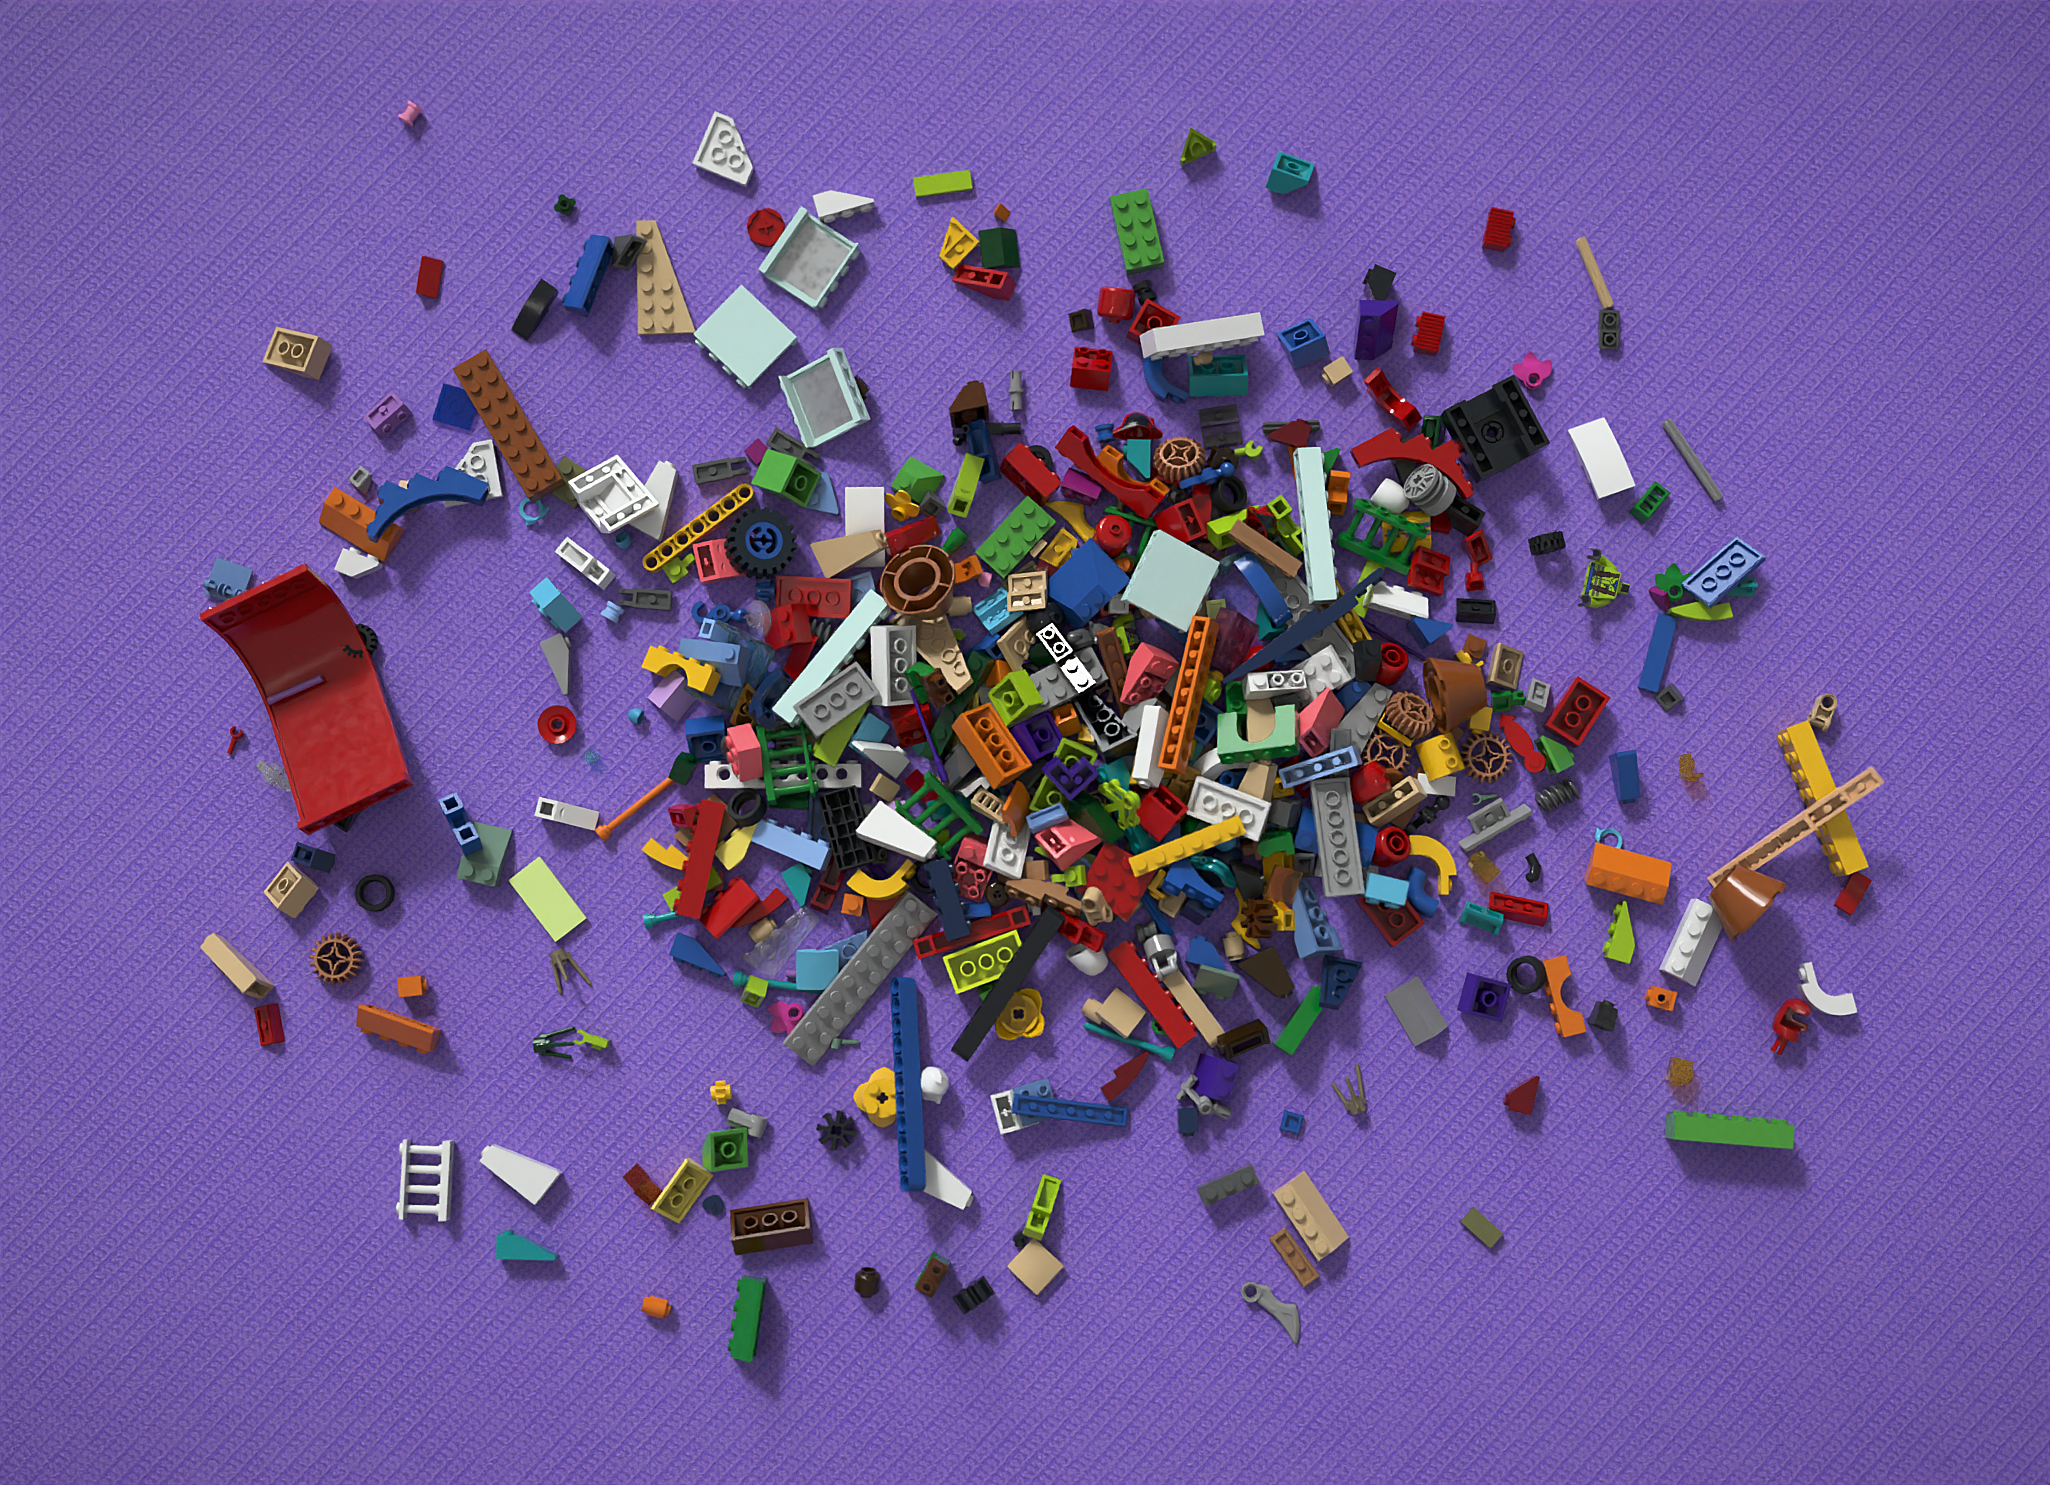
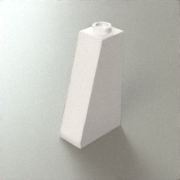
M658 461L645 484V488L657 500L659 506L628 523L630 526L659 542L663 538L678 477V472L675 469L676 466L668 461L664 463Z
M1145 705L1132 778L1138 782L1140 787L1145 789L1150 787L1158 788L1164 770L1158 767V762L1170 714L1161 706Z
M879 801L856 830L857 837L922 862H926L928 858L932 859L937 852L936 841L881 801Z
M496 1144L491 1145V1147L486 1146L480 1154L483 1156L479 1160L482 1164L534 1205L540 1202L562 1174V1171Z
M924 1148L926 1187L924 1192L964 1210L965 1206L969 1207L974 1198L971 1195L972 1190Z

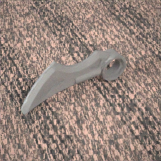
M1252 1281L1245 1282L1241 1287V1296L1248 1302L1256 1301L1283 1325L1292 1341L1296 1344L1299 1336V1316L1296 1304H1285L1278 1301L1273 1296L1270 1286L1256 1284ZM1249 1286L1256 1288V1294L1253 1297H1248L1245 1294V1290Z

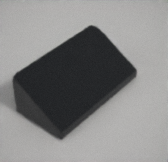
M1456 598V622L1494 624L1496 618L1495 600Z

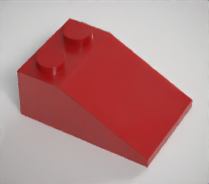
M788 604L775 608L761 616L767 654L812 642L806 604Z

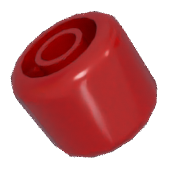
M1101 287L1097 305L1098 316L1108 318L1110 323L1119 324L1120 320H1130L1134 312L1135 291L1116 287Z
M1109 515L1098 522L1092 534V539L1110 558H1114L1125 552L1132 538V529L1124 518L1117 515Z
M1383 643L1381 644L1382 660L1375 682L1383 686H1391L1396 684L1407 670L1409 658L1406 651L1399 645Z
M1391 826L1377 832L1375 850L1371 859L1374 864L1379 867L1388 868L1404 861L1409 856L1411 842L1405 831L1399 827Z

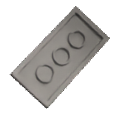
M856 661L793 705V709L817 739L875 698L880 692Z

